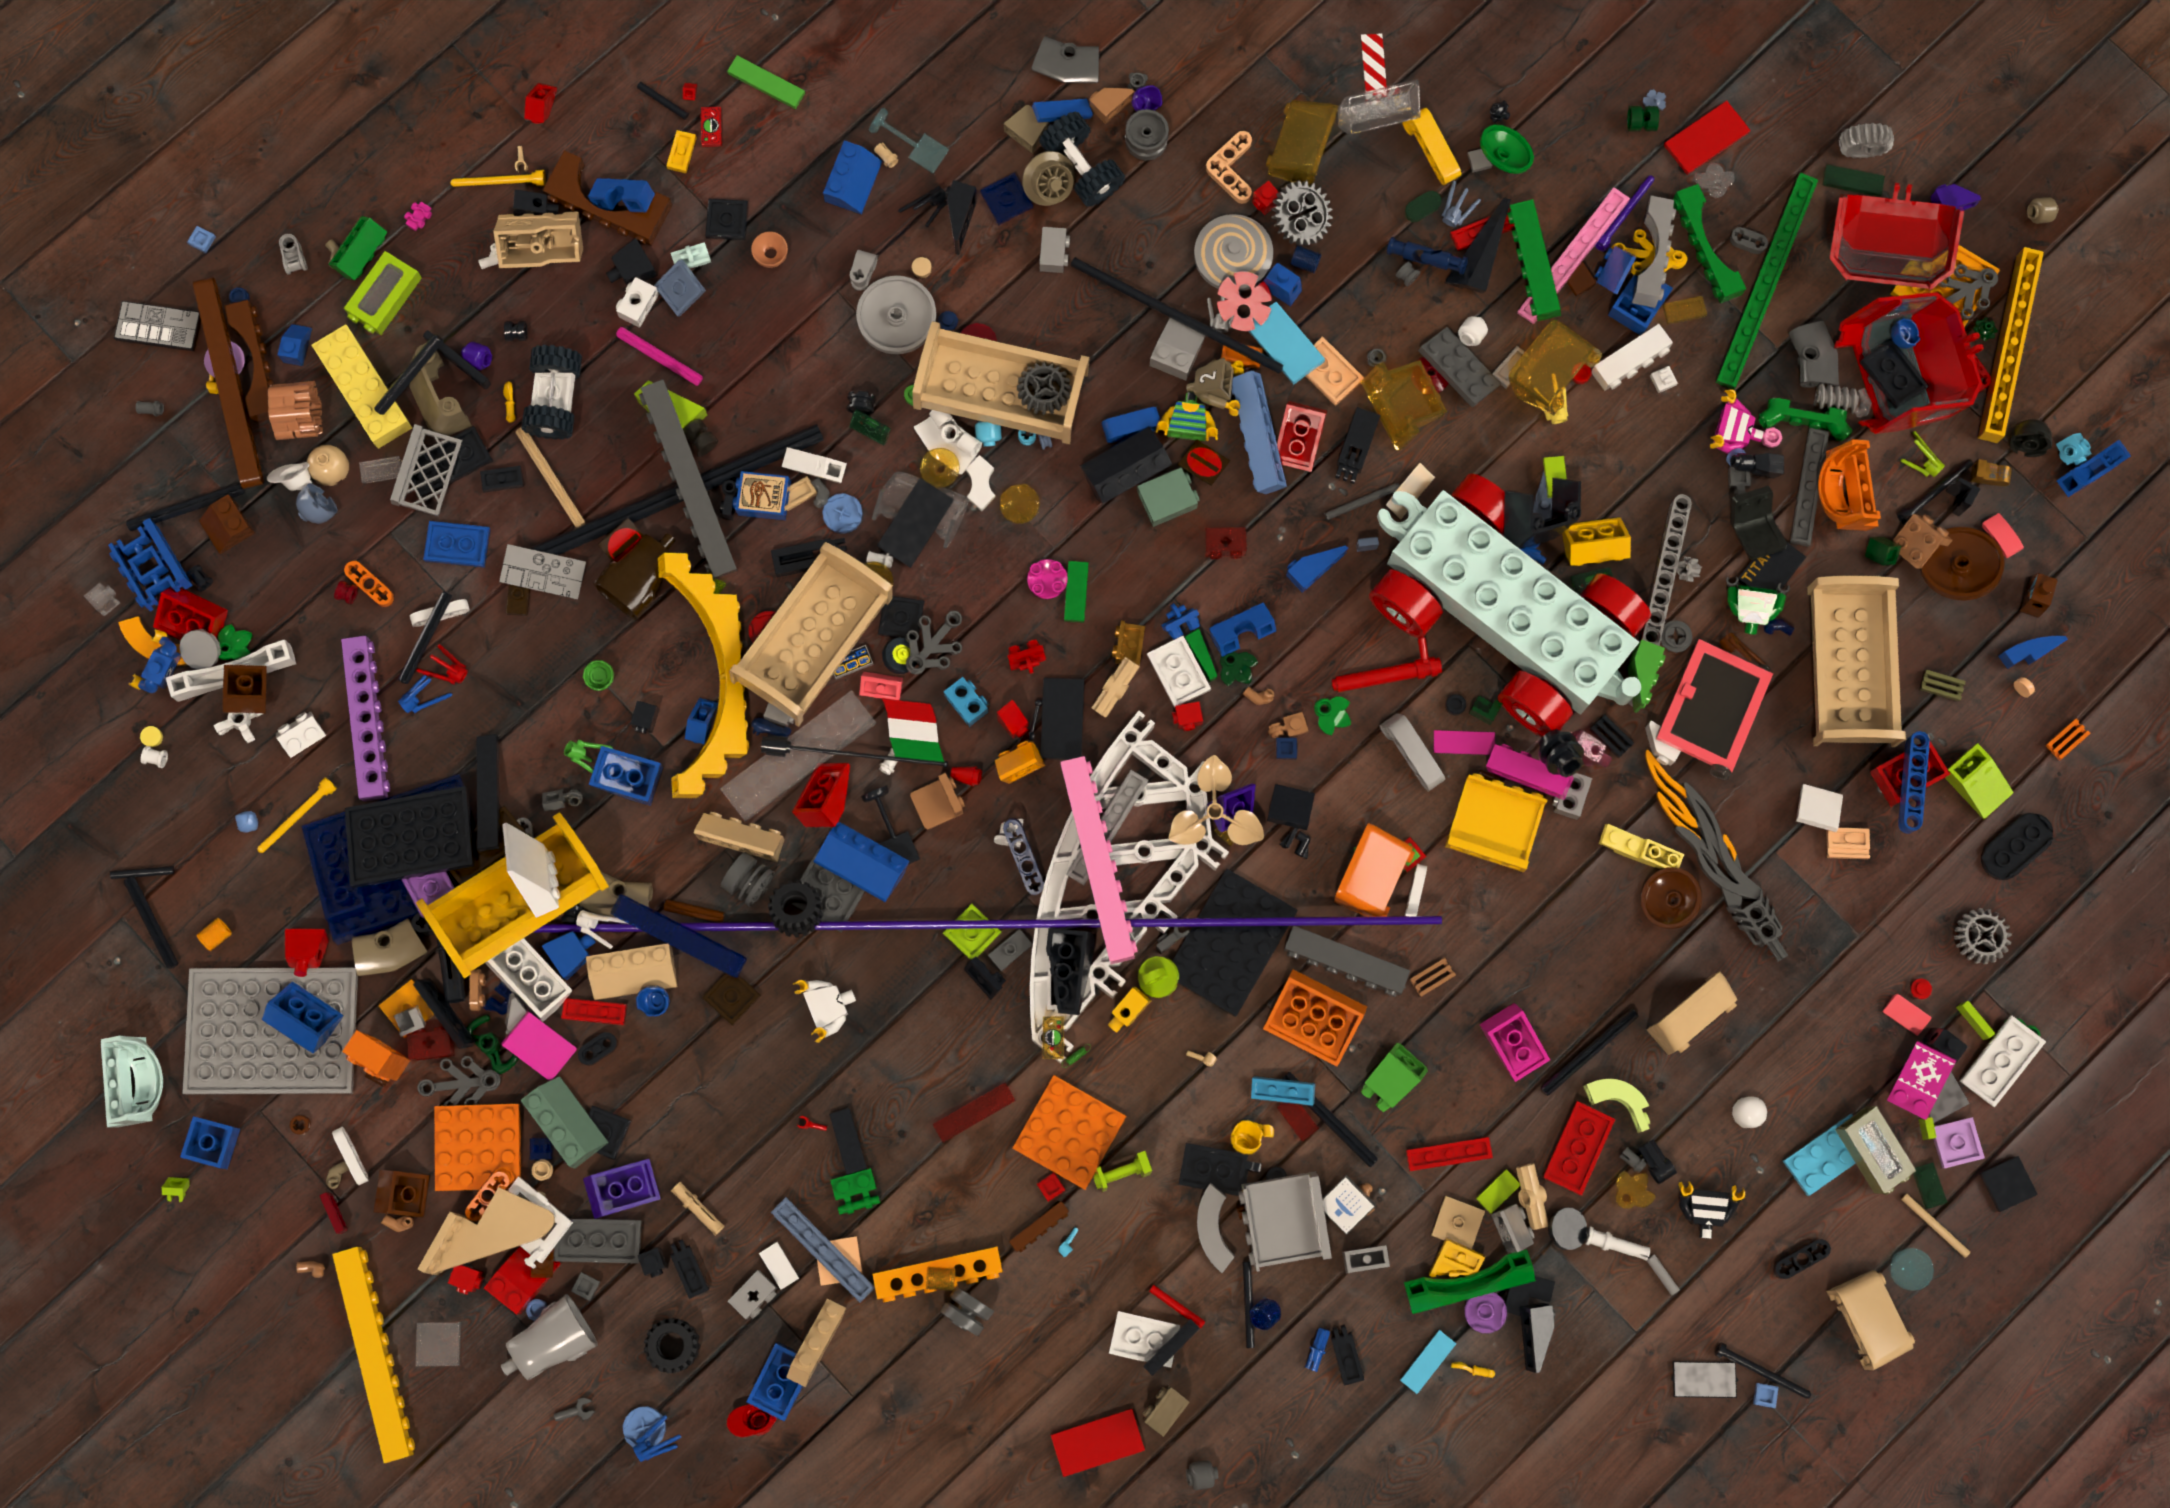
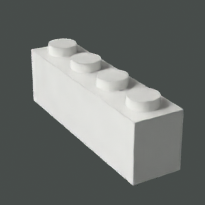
M1657 324L1596 364L1592 369V374L1604 391L1610 387L1613 390L1622 383V379L1626 377L1628 379L1632 378L1638 373L1637 370L1642 366L1647 368L1654 362L1653 359L1658 356L1662 358L1668 354L1673 342L1661 325Z

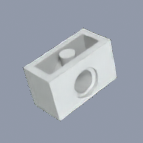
M635 277L633 282L627 285L624 298L620 299L616 305V312L619 318L640 328L659 295L657 288ZM634 299H640V300H641V301H640L638 304H636V305L631 304Z

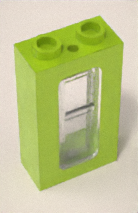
M384 251L344 307L348 314L347 318L356 324L358 322L364 324L363 327L372 334L376 332L382 335L422 277L417 270Z

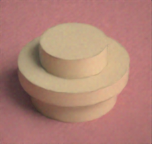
M541 1159L533 1164L532 1175L537 1180L544 1181L552 1176L553 1166L549 1161Z

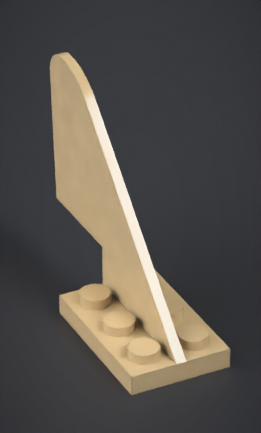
M498 1187L478 1224L471 1222L464 1215L449 1212L418 1270L426 1274L439 1275L444 1270L538 1240L545 1236L555 1223L554 1214L550 1210Z

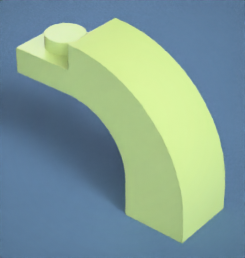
M1617 1079L1597 1080L1583 1086L1591 1105L1605 1100L1618 1101L1628 1109L1638 1133L1650 1129L1648 1126L1650 1124L1649 1117L1646 1112L1643 1113L1642 1111L1649 1104L1641 1092L1634 1086Z

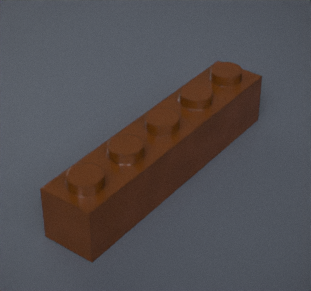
M1060 1201L1010 1240L1009 1243L1016 1252H1023L1027 1249L1026 1245L1029 1243L1032 1245L1037 1241L1036 1237L1045 1235L1049 1227H1055L1058 1224V1220H1064L1068 1217L1067 1213H1069V1210Z

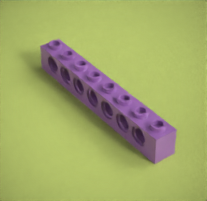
M367 636L341 639L358 796L363 802L388 798V792H390L389 780H386L385 772H388V764L383 757V752H386L385 741L381 739V732L384 731L382 720H379L381 703L377 700L376 694L379 693V684L377 680L375 681L374 673H377L376 662L372 658V653H375L374 643ZM364 655V660L361 663H356L357 657ZM361 675L367 676L363 683H358ZM365 694H368V700L364 703H361V697ZM366 714H371V719L363 723V717ZM368 734H373V739L366 743L365 737ZM370 754H375L374 761L367 762V757ZM377 773V780L369 782V777Z

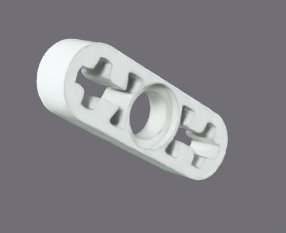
M461 599L449 602L441 620L469 612L467 600ZM434 607L412 613L410 615L412 626H424Z
M1417 864L1415 867L1404 916H1417L1427 872V866Z
M340 1127L332 1131L334 1140L356 1183L360 1186L369 1181V1176L346 1130Z

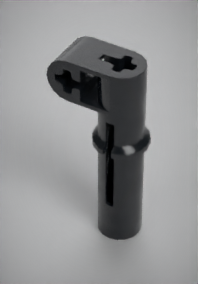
M417 913L412 919V927L423 936L435 935L428 923L425 924L424 928L421 927L426 919L420 913ZM437 938L438 947L436 948V953H439L445 1003L463 1002L466 1000L463 976Z

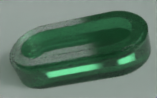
M1428 191L1408 203L1405 209L1406 218L1411 222H1418L1438 210L1441 205L1440 195L1435 191Z

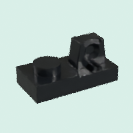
M976 956L964 968L965 972L990 1000L1003 988L1002 985L1006 981L999 972L991 975L986 965Z

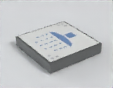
M1348 1175L1322 1198L1324 1213L1346 1235L1376 1207V1204Z

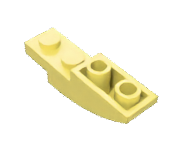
M1605 824L1599 844L1614 850L1617 854L1658 869L1680 868L1684 854L1650 839H1642L1610 824Z

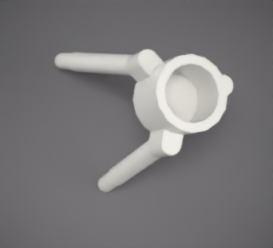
M584 910L580 911L576 920L577 926L582 927L581 932L590 935L610 949L613 946L590 929H594L597 926L598 920L626 924L632 923L631 920L598 915Z

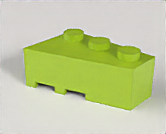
M648 380L642 387L652 384L653 382ZM640 388L634 393L637 401L643 406L641 399L639 397V394L642 393ZM668 390L686 436L707 416L704 407ZM644 405L643 407L650 412L648 406Z

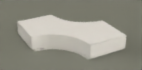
M979 455L966 468V472L972 480V488L967 499L979 510L983 511L995 498L989 486V479L994 471V467Z

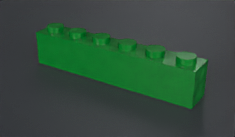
M1531 199L1512 204L1507 215L1509 224H1514L1515 228L1512 231L1514 243L1518 242L1519 249H1516L1518 260L1523 261L1524 267H1521L1523 279L1527 278L1528 285L1525 288L1527 297H1532L1533 304H1530L1532 316L1536 315L1537 322L1561 316V309L1534 200Z

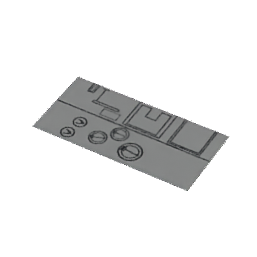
M507 544L499 582L578 599L586 562Z

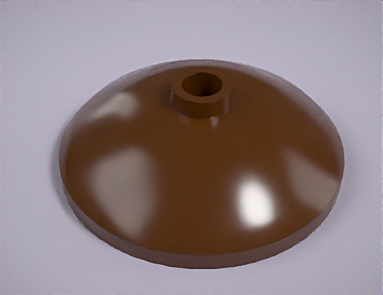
M1665 868L1654 873L1645 883L1641 894V906L1646 917L1653 924L1665 929H1676L1690 923L1698 914L1702 904V890L1699 882L1692 874L1681 868ZM1678 898L1679 902L1677 904H1674V900Z

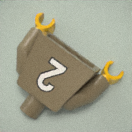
M1225 358L1212 360L1206 366L1197 369L1195 381L1186 386L1187 392H1193L1203 403L1221 409L1228 408L1230 415L1237 416V409H1240V403L1237 400H1232L1229 403L1227 400L1231 399L1233 374L1235 376L1244 374L1243 362L1238 360L1231 364Z

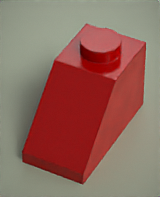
M538 83L526 96L524 119L531 120L532 123L536 124L544 123L550 116L557 87Z
M1013 700L997 712V721L1013 739L1016 736L1020 738L1028 731L1029 723Z

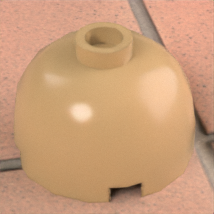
M332 445L316 447L307 458V463L309 464L307 469L310 476L318 484L324 486L336 485L341 479L346 478L349 471V461L346 455L339 448Z

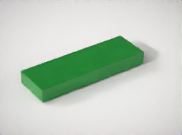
M1068 561L1064 621L1084 623L1089 562Z

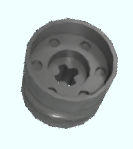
M744 852L727 871L720 887L732 895L741 890L738 899L740 901L745 900V904L751 907L766 893L775 872L771 869L765 872L766 866L764 864L755 870L757 859Z

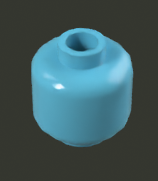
M977 422L975 424L976 439L981 441L984 447L996 446L995 442L1002 439L1001 426L989 422Z

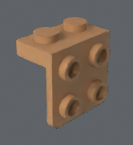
M1913 514L1893 539V542L1901 545L1899 555L1918 569L1924 566L1939 545L1949 546L1953 541L1948 536L1949 532L1941 526L1936 527L1933 524L1934 520L1926 514L1923 516Z
M946 773L938 776V781L922 787L910 795L924 828L927 830L963 815L962 807H965L960 795L956 796L953 790L956 788L952 777L948 778Z

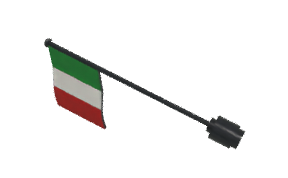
M882 699L887 713L889 739L895 757L791 746V741H788V737L775 735L763 736L761 753H766L769 756L786 757V753L790 754L791 750L948 767V762L946 760L944 762L938 743L936 717L931 704Z

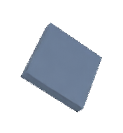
M678 260L654 285L676 316H681L706 291L683 260Z

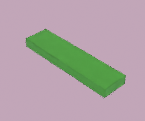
M738 55L727 71L734 78L794 109L797 108L805 95V90Z

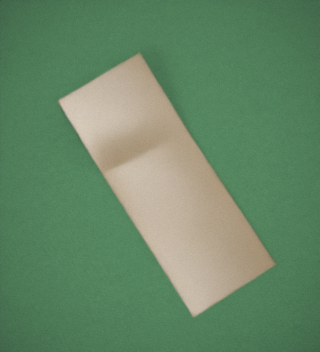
M1419 463L1396 491L1407 492L1417 499L1435 477ZM1392 497L1386 504L1400 520L1408 511L1404 506L1394 504Z

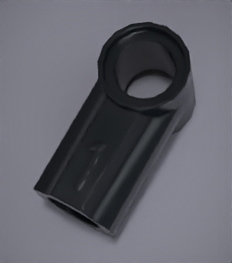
M1654 1139L1638 1148V1151L1649 1166L1651 1176L1657 1184H1661L1677 1174L1674 1165L1667 1157L1665 1158Z

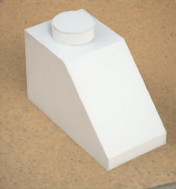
M1650 721L1646 725L1645 730L1652 754L1659 763L1671 766L1681 751L1656 740L1661 726Z

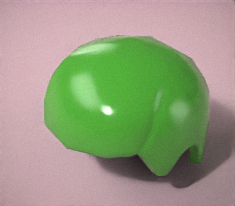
M603 660L592 661L585 667L583 679L585 684L592 690L602 691L613 683L614 671L611 665Z

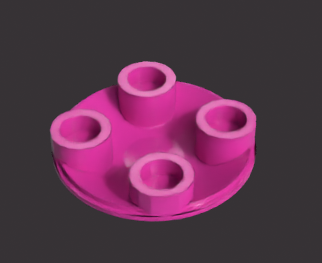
M1044 559L1031 565L1027 576V583L1034 595L1043 599H1051L1060 595L1066 588L1067 573L1060 562Z

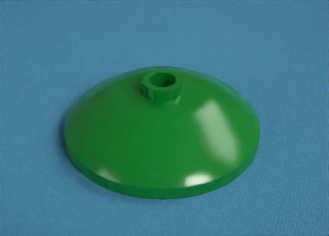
M1492 125L1487 127L1481 134L1480 145L1482 152L1487 160L1499 170L1520 174L1526 172L1532 166L1534 161L1532 148L1527 140L1517 131L1503 125Z

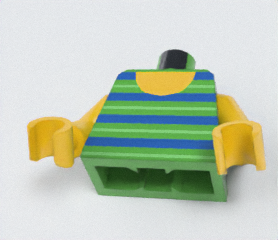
M1193 392L1186 393L1185 402L1177 401L1175 406L1170 407L1156 427V433L1159 430H1163L1165 432L1164 435H1167V437L1205 441V438L1206 441H1209V437H1215V440H1218V429L1210 412L1205 410L1204 404L1197 403L1198 397Z

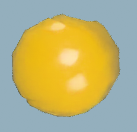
M1243 1120L1234 1127L1231 1133V1144L1236 1151L1242 1154H1253L1262 1144L1263 1132L1254 1122Z

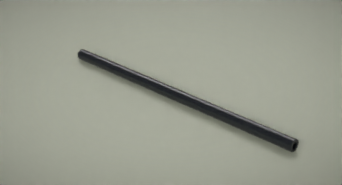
M1076 257L1072 260L1071 267L1278 374L1282 371L1283 364Z

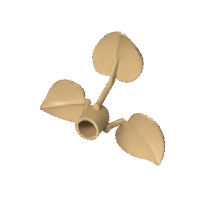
M1216 755L1211 756L1201 766L1197 781L1202 791H1212L1213 803L1208 806L1207 815L1201 819H1198L1197 814L1193 811L1185 810L1178 813L1172 821L1169 840L1182 845L1195 844L1206 833V829L1201 823L1208 818L1218 820L1221 817L1231 822L1228 827V835L1234 843L1248 845L1263 840V827L1252 812L1239 810L1236 812L1234 819L1223 814V807L1216 800V790H1226L1231 784L1232 775L1229 768Z

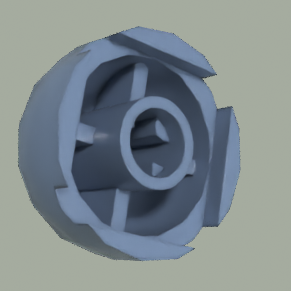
M311 483L303 487L297 496L296 506L299 511L298 515L306 522L310 521L316 524L327 522L337 513V506L330 496L326 499L322 495L325 492L324 490Z

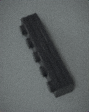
M1189 1319L1143 1367L1153 1376L1200 1328Z

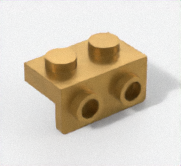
M1121 620L1120 626L1116 625L1115 638L1119 639L1118 646L1114 645L1112 657L1116 658L1115 664H1121L1122 660L1126 657L1140 666L1145 626L1127 624L1123 620Z

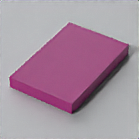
M529 1011L526 1012L501 1043L502 1046L549 1081L554 1079L577 1050L573 1044Z

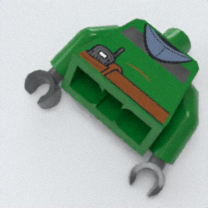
M1728 576L1726 578L1728 605L1733 615L1738 616V621L1746 622L1744 632L1747 634H1757L1758 624L1767 625L1768 621L1774 620L1783 610L1790 585L1787 586L1786 591L1781 590V583H1779L1776 590L1738 585L1739 579L1737 576L1736 582L1733 584L1729 583Z

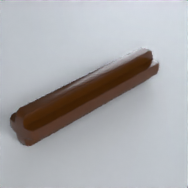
M668 899L664 902L663 909L668 912L722 923L724 920V913L721 911Z

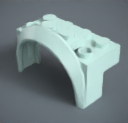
M115 1036L101 1039L107 1127H123L153 1121L152 1114L157 1109L162 1094L163 1074L155 1053L146 1043V1037ZM141 1057H145V1058H146V1059H142V1060L133 1061V1059H136V1058H141ZM130 1067H132L135 1078L134 1100L132 1097Z

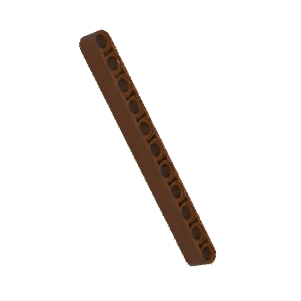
M214 277L193 281L196 301L240 484L243 489L263 485L262 470L216 280Z

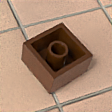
M224 665L223 712L266 714L267 666Z

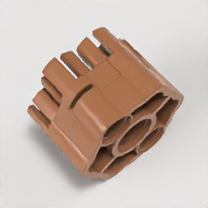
M315 381L274 384L268 388L269 420L276 440L318 437V434L323 432V427H319V425H322V418L320 417L322 416V410L310 411L322 409L317 387L314 388L316 386Z

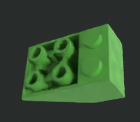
M1642 639L1634 648L1627 666L1628 677H1635L1641 683L1639 694L1632 699L1635 713L1641 708L1644 709L1646 704H1649L1652 693L1649 691L1653 685L1655 686L1659 674L1656 672L1659 667H1662L1666 655H1663L1664 647Z

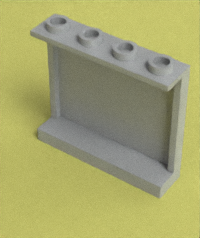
M1316 1171L1241 1184L1242 1191L1238 1192L1240 1204L1245 1206L1242 1218L1244 1225L1248 1224L1249 1232L1245 1233L1247 1245H1251L1252 1252L1248 1253L1250 1265H1254L1257 1272L1260 1271L1259 1267L1320 1256H1322L1323 1260L1332 1258L1319 1176Z

